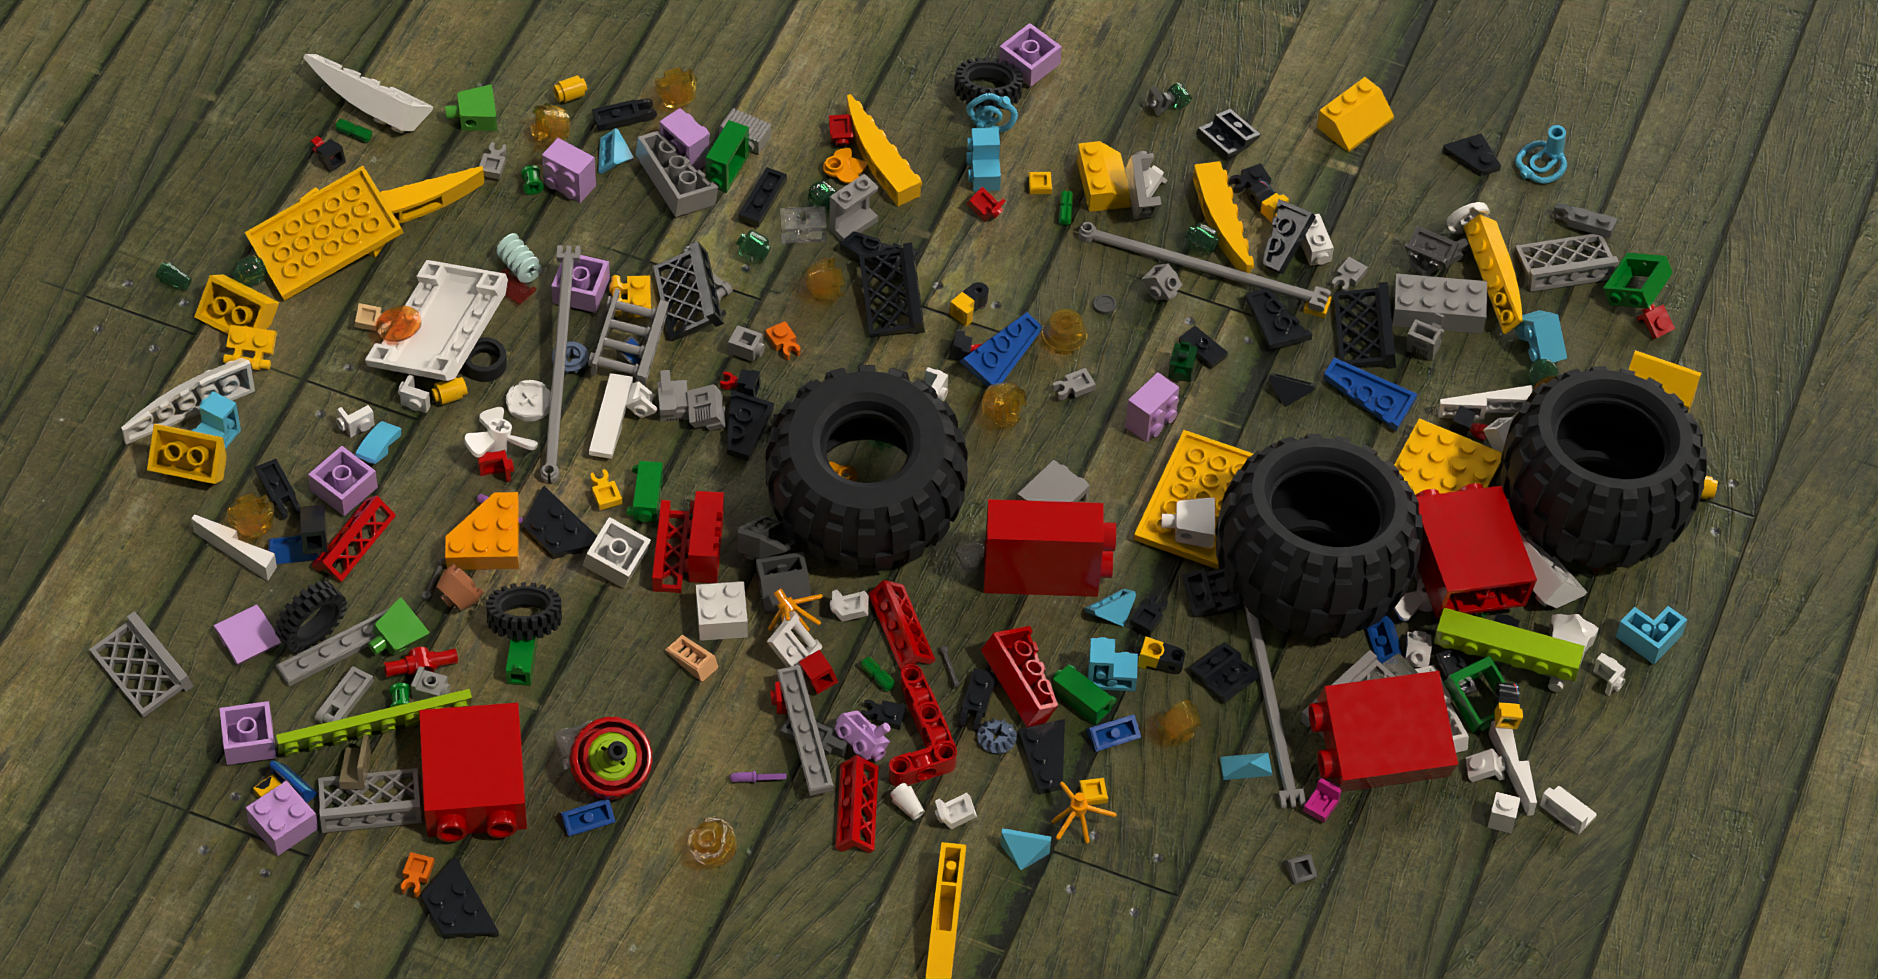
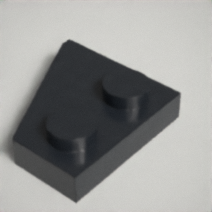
M1482 133L1443 145V153L1446 155L1451 153L1458 158V163L1470 168L1472 172L1480 177L1500 171L1501 164Z

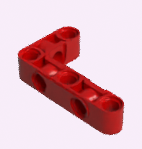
M908 664L902 668L900 687L925 749L898 755L890 760L888 778L889 782L895 787L902 783H906L908 786L950 773L956 768L957 748L923 671L914 664Z

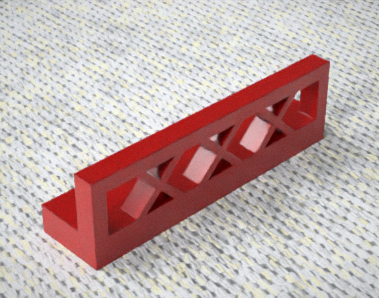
M378 495L365 499L327 545L328 552H322L311 566L317 572L326 570L338 583L342 582L395 518L396 514ZM378 508L387 516L383 522H376L375 512ZM363 526L371 527L369 539H362ZM350 542H357L356 555H349L348 553ZM336 559H343L344 569L341 573L332 566Z
M661 500L652 575L654 592H682L690 511L671 510V500ZM671 518L684 519V523L675 528L670 523ZM674 536H677L682 541L676 547L668 543V540ZM674 555L680 561L671 567L666 560ZM671 574L677 579V585L663 584L664 579Z
M887 580L881 581L868 595L900 670L908 664H915L917 662L932 664L935 661V657L904 585Z
M858 755L840 764L836 849L844 852L856 846L871 853L875 847L879 766ZM864 768L870 771L869 781L863 772ZM863 787L869 796L868 802L862 793ZM862 808L867 815V823L861 815ZM860 830L863 831L866 842L860 839Z

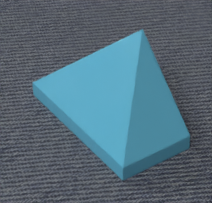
M615 128L600 138L598 168L600 174L634 158L618 129Z
M1124 588L1085 607V612L1124 627L1136 593Z
M1268 753L1220 757L1223 780L1272 776Z
M1002 828L1001 846L1017 867L1022 870L1050 853L1051 837Z

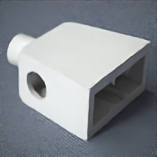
M1215 498L1178 501L1175 514H1162L1161 528H1175V541L1179 543L1213 548L1215 538Z

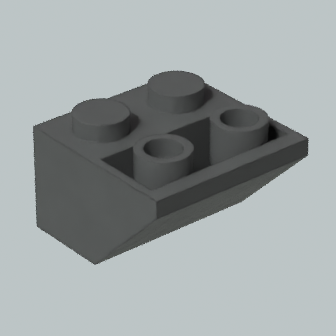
M803 552L756 559V577L765 614L777 613L779 611L777 605L780 603L773 593L781 588L787 598L791 596L793 600L811 596L808 570ZM812 601L796 605L801 609L812 607Z

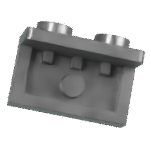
M1417 226L1410 242H1406L1404 247L1409 257L1415 260L1425 259L1429 261V265L1437 269L1441 267L1448 269L1459 244Z

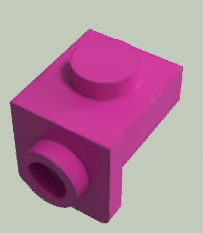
M1320 778L1317 783V789L1304 805L1303 812L1325 823L1339 803L1341 789L1335 783Z

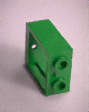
M728 120L706 156V180L716 184L719 191L728 192L749 157V127Z
M1627 252L1603 289L1609 305L1649 309L1673 272L1667 256ZM1634 276L1649 277L1641 289L1627 288Z
M1490 656L1449 675L1443 683L1472 733L1480 729L1482 732L1489 730L1491 721H1495V715L1493 713L1479 719L1460 686L1481 675H1484L1493 692H1495L1497 682L1506 683Z

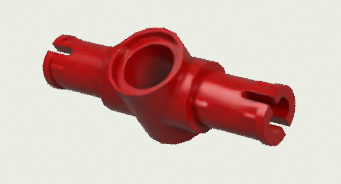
M416 647L410 650L404 659L384 662V672L386 678L400 674H413L415 677L419 666L424 667V670L434 673L438 667L457 664V651L454 648L447 651L434 652L428 651L426 647Z

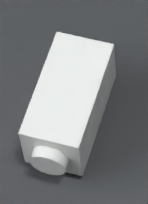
M1315 214L1316 218L1301 242L1310 266L1323 265L1332 261L1334 247L1320 214Z

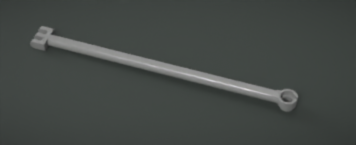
M1084 222L1080 229H1078V237L1083 242L1098 241L1258 288H1268L1272 292L1309 302V309L1324 311L1331 294L1328 289L1318 286L1315 287L1313 292L1096 230V227L1091 222Z
M562 245L557 246L556 258L557 262H562L546 457L545 465L540 470L541 479L546 484H548L547 470H553L550 473L551 484L556 483L560 476L556 465L574 262L580 263L581 246L575 247V254H572V246L566 247V253H563Z
M1245 607L1284 791H1279L1278 793L1280 808L1285 809L1287 807L1286 800H1289L1291 808L1296 807V799L1299 800L1300 807H1304L1306 804L1304 791L1295 787L1260 620L1248 612V608Z

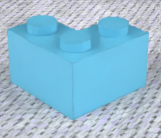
M972 128L971 138H967V150L970 152H966L967 165H971V169H968V182L973 183V192L978 191L982 186L987 191H1000L999 129Z
M1538 310L1522 315V322L1515 327V332L1520 340L1529 342L1530 348L1528 353L1534 364L1544 366L1547 365L1546 363L1550 364L1567 359L1558 314Z
M213 391L208 398L202 400L199 407L202 422L191 431L223 437L226 449L241 431L237 404Z
M1669 606L1655 620L1634 607L1620 621L1616 638L1655 664L1683 635L1687 619Z
M1105 637L1091 638L1088 679L1102 690L1136 691L1138 654H1131L1129 652L1115 653V639Z

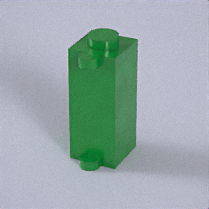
M639 461V465H633L632 472L637 474L633 507H627L626 514L633 516V520L657 522L663 481V462Z
M536 635L533 636V640L523 637L522 641H519L517 636H514L510 641L506 665L507 684L531 686L538 644Z
M1068 664L1063 670L1059 669L1052 677V690L1054 694L1095 726L1111 711L1112 706L1117 701L1114 696L1107 694L1077 671V668L1073 665Z

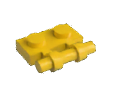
M618 275L611 277L609 291L612 297L615 289H620L619 301L651 309L650 276H627V283H621L620 276ZM628 294V300H623L621 295ZM616 310L614 315L615 317H618L621 315L620 310ZM628 313V318L643 317Z
M230 325L226 347L235 350L233 355L225 354L223 363L244 358L249 360L253 370H261V368L270 369L271 360H264L263 357L264 354L273 355L277 332ZM243 352H254L255 356L254 358L243 357Z

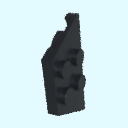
M546 486L541 488L522 524L523 531L552 559L561 558L568 554L582 553V549L590 548L597 538V535Z
M457 857L453 858L421 894V900L443 939H455L457 937L475 938V935L491 934V938L498 937L499 931Z

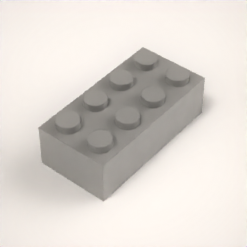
M1396 274L1393 288L1392 326L1411 328L1415 319L1428 325L1433 324L1435 313L1444 316L1441 328L1444 331L1483 334L1486 321L1487 281Z

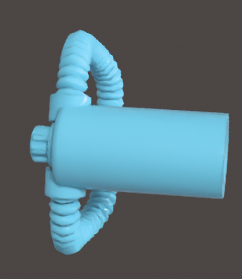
M986 93L973 99L966 108L976 128H998L999 132H1006L1014 126L1018 118V112L1010 104V99L1007 96L1002 97L993 93ZM992 99L996 104L1010 111L1011 118L1006 125L996 126L995 124L1000 122L1003 117L1002 112L998 108L980 105L979 108H976L975 112L973 108L982 101ZM993 113H996L998 117L993 118Z
M1553 125L1549 128L1547 142L1541 140L1531 142L1516 155L1515 164L1520 169V175L1523 179L1528 178L1540 184H1548L1559 179L1565 173L1567 160L1565 154H1563L1566 137L1564 127ZM1535 147H1543L1544 149L1533 155L1530 159L1531 169L1522 163L1521 160L1528 151ZM1544 154L1553 159L1544 168H1538L1534 164L1535 160L1541 159ZM1558 161L1561 163L1559 170L1546 178L1538 177L1533 172L1545 173Z

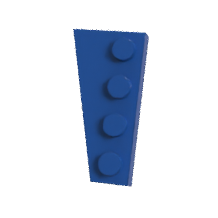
M1027 312L959 362L994 392L999 388L1044 327Z
M1333 358L1323 377L1325 381L1396 432L1417 398V394L1336 358Z

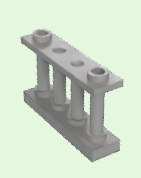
M615 289L613 297L609 296L606 309L609 311L596 352H591L588 366H592L591 376H596L598 366L632 374L633 377L637 378L636 382L639 381L642 385L646 386L667 317L669 302L660 300L658 308L649 309L619 301L620 289ZM616 310L650 318L653 324L652 327L648 326L645 328L613 320ZM611 328L643 336L648 341L646 346L642 345L640 347L607 337ZM604 347L638 355L642 359L641 364H636L635 366L603 358Z

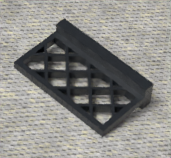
M698 241L690 244L691 250L653 266L660 300L669 302L665 323L668 337L671 341L710 324H713L715 327L724 324L709 255ZM691 258L692 262L687 269L682 268L681 266L684 261ZM672 268L667 278L662 277L661 271ZM678 271L684 273L679 283L673 281ZM690 275L696 278L691 287L685 285ZM670 284L676 286L671 296L666 295ZM682 289L688 291L683 301L677 299ZM694 293L700 296L695 305L689 303ZM674 302L680 304L675 314L670 313ZM686 307L692 309L687 319L681 317ZM698 311L702 312L704 319L694 322L693 320ZM678 320L684 322L682 328L674 332V327Z
M912 242L904 243L903 248L859 255L870 338L914 330L916 334L925 333L915 252ZM900 255L901 261L896 267L887 263L891 257ZM876 260L879 264L871 271L866 267L865 261ZM883 266L892 271L886 279L877 274ZM896 274L903 278V282L898 287L890 283ZM873 278L882 282L876 291L868 287ZM886 286L894 290L888 299L880 295ZM898 294L906 298L901 307L892 302ZM876 297L884 302L878 311L871 307V303ZM888 306L897 310L891 319L882 314ZM901 314L909 318V324L898 325L895 321ZM878 318L887 322L884 328L874 330L873 324Z
M1387 282L1378 283L1379 288L1333 292L1341 361L1355 367L1387 364V369L1396 368ZM1375 296V300L1370 305L1362 301L1365 297ZM1350 299L1353 302L1346 308L1339 303V300ZM1356 305L1365 309L1360 315L1351 311ZM1368 313L1377 316L1372 323L1363 319ZM1346 315L1355 319L1350 325H1346L1341 321ZM1359 322L1367 327L1361 334L1353 329ZM1371 330L1379 335L1374 341L1365 337ZM1348 333L1357 337L1350 344L1343 340ZM1360 341L1369 345L1363 352L1355 347ZM1374 348L1381 353V357L1371 358L1367 354ZM1350 351L1358 355L1354 360H1345L1344 358Z

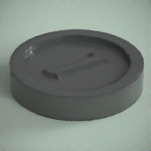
M1101 294L1094 299L1093 307L1099 314H1111L1116 309V300L1111 295Z

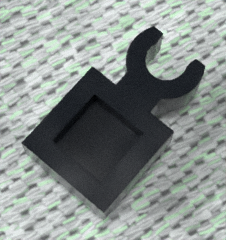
M1260 163L1241 170V176H1231L1229 178V185L1239 184L1234 189V192L1238 194L1243 192L1246 187L1250 188L1261 180L1266 181L1270 185L1271 177Z
M1154 593L1150 597L1149 606L1144 603L1140 605L1130 619V625L1151 635L1163 618L1162 612L1167 609L1168 600L1165 599L1163 603L1157 604L1155 603L1157 594Z
M867 699L864 701V708L871 709V711H861V714L867 720L875 718L877 719L876 725L878 726L888 723L892 729H901L906 705L882 700L880 706L873 700Z

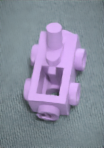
M858 710L843 713L836 720L834 729L837 731V735L852 745L856 754L866 760L874 759L875 761H879L884 757L885 749L890 742L884 736L891 730L888 723H883L877 728Z

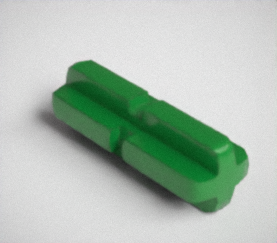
M342 118L336 122V130L349 136L353 135L354 138L366 143L372 138V131L359 125L355 126L354 123Z
M1064 190L1061 192L1060 225L1068 226L1071 224L1073 199L1071 191Z
M866 657L861 661V668L871 678H875L874 681L882 689L888 692L894 688L895 680L885 670H880L881 667L871 657Z

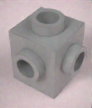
M1169 263L1155 265L1141 279L1155 301L1164 299L1168 301L1177 295L1176 291L1182 286L1177 273L1171 268Z

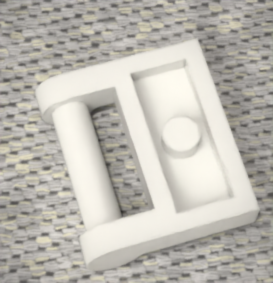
M795 611L790 612L789 621H786L784 617L783 623L767 641L786 667L800 665L799 661L822 649L821 643L817 639L814 640L799 621L800 617ZM792 628L796 631V633L807 645L806 649L800 643L797 637L793 634V632L791 631Z

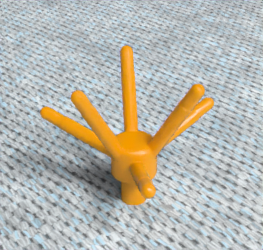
M782 588L773 593L780 604L777 605L779 611L768 627L769 631L773 630L781 616L782 623L784 617L786 621H789L791 611L800 613L817 625L821 624L818 619L796 604L821 599L823 597L822 594L793 600L791 596L787 598ZM800 617V618H799V621H800V622L802 623V625L806 628V630L809 631V630H810L809 627L805 624V622H804V621L802 620V618Z
M1060 782V786L1069 796L1071 802L1067 809L1052 820V823L1055 824L1070 813L1058 832L1056 839L1059 840L1073 818L1077 816L1080 817L1085 843H1089L1085 820L1087 810L1110 817H1116L1117 814L1089 805L1083 793H1076L1074 795L1064 782Z

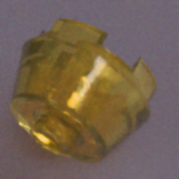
M681 67L673 68L663 72L664 77L661 79L655 78V92L667 107H682L695 100L697 77L691 68L687 71H682Z
M548 103L534 108L533 113L536 114L535 124H531V131L534 141L540 142L539 146L549 148L557 138L563 141L568 139L570 134V118L565 109Z
M823 257L807 268L806 284L815 299L836 301L837 298L844 297L845 295L844 292H841V287L845 286L841 268H836L834 265L837 260L835 257Z
M1059 309L1044 324L1042 335L1045 344L1055 349V353L1069 355L1073 354L1074 350L1081 346L1083 347L1088 337V330L1079 313L1072 309Z
M1014 382L990 385L985 391L982 400L984 415L1000 427H1012L1018 424L1021 420L1018 417L1021 407H1026L1025 390L1020 389Z
M255 493L244 495L236 499L237 504L234 507H228L227 509L229 515L228 522L243 538L260 537L269 532L273 527L274 505L265 494L263 497H256Z
M1187 699L1172 706V709L1164 715H1159L1153 721L1157 728L1156 732L1172 745L1181 741L1183 743L1188 742L1196 736L1195 732L1202 726L1197 705H1193Z
M717 817L704 818L705 822L700 824L696 830L692 828L688 836V847L691 854L701 864L712 866L725 865L733 859L737 852L738 844L733 828L723 819Z

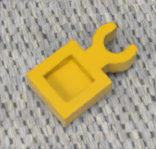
M602 470L603 478L601 479L596 478L595 474L591 473V483L594 486L592 487V493L599 510L621 505L622 497L615 481L609 482L607 470Z

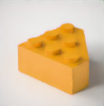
M518 492L493 493L446 535L445 559L447 569L453 563L461 570L519 569Z

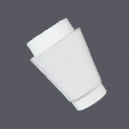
M906 783L900 784L891 792L892 802L911 817L912 820L918 819L925 812L912 787L907 786Z

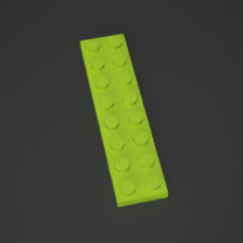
M470 689L277 734L278 753H284L286 757L298 754L299 750L304 748L314 751L323 748V744L333 742V745L346 743L348 741L347 738L357 736V739H363V735H369L370 737L372 736L371 732L381 730V733H389L395 731L396 726L404 724L406 728L414 727L420 724L419 710L471 706Z

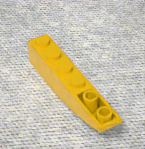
M851 94L847 95V114H851L852 133L862 158L867 162V166L874 178L897 207L920 197L922 181L919 175L914 174L907 160L901 158L895 145H891L887 140L884 131L879 130L872 116L867 115L863 110L860 101H856Z
M1220 161L1194 165L1193 182L1210 231L1212 228L1215 230L1213 236L1237 270L1250 273L1251 269H1254V260L1248 254V240L1243 238L1242 221H1238L1237 204H1233V191L1227 185V171L1223 170Z
M482 166L470 168L457 173L404 185L399 188L381 191L380 194L397 222L401 224L432 213L471 193L485 184L484 171Z
M1478 214L1464 225L1463 228L1483 281H1487V292L1502 332L1507 334L1522 322L1519 288L1513 265L1497 222Z
M941 842L926 979H951L966 857V845Z

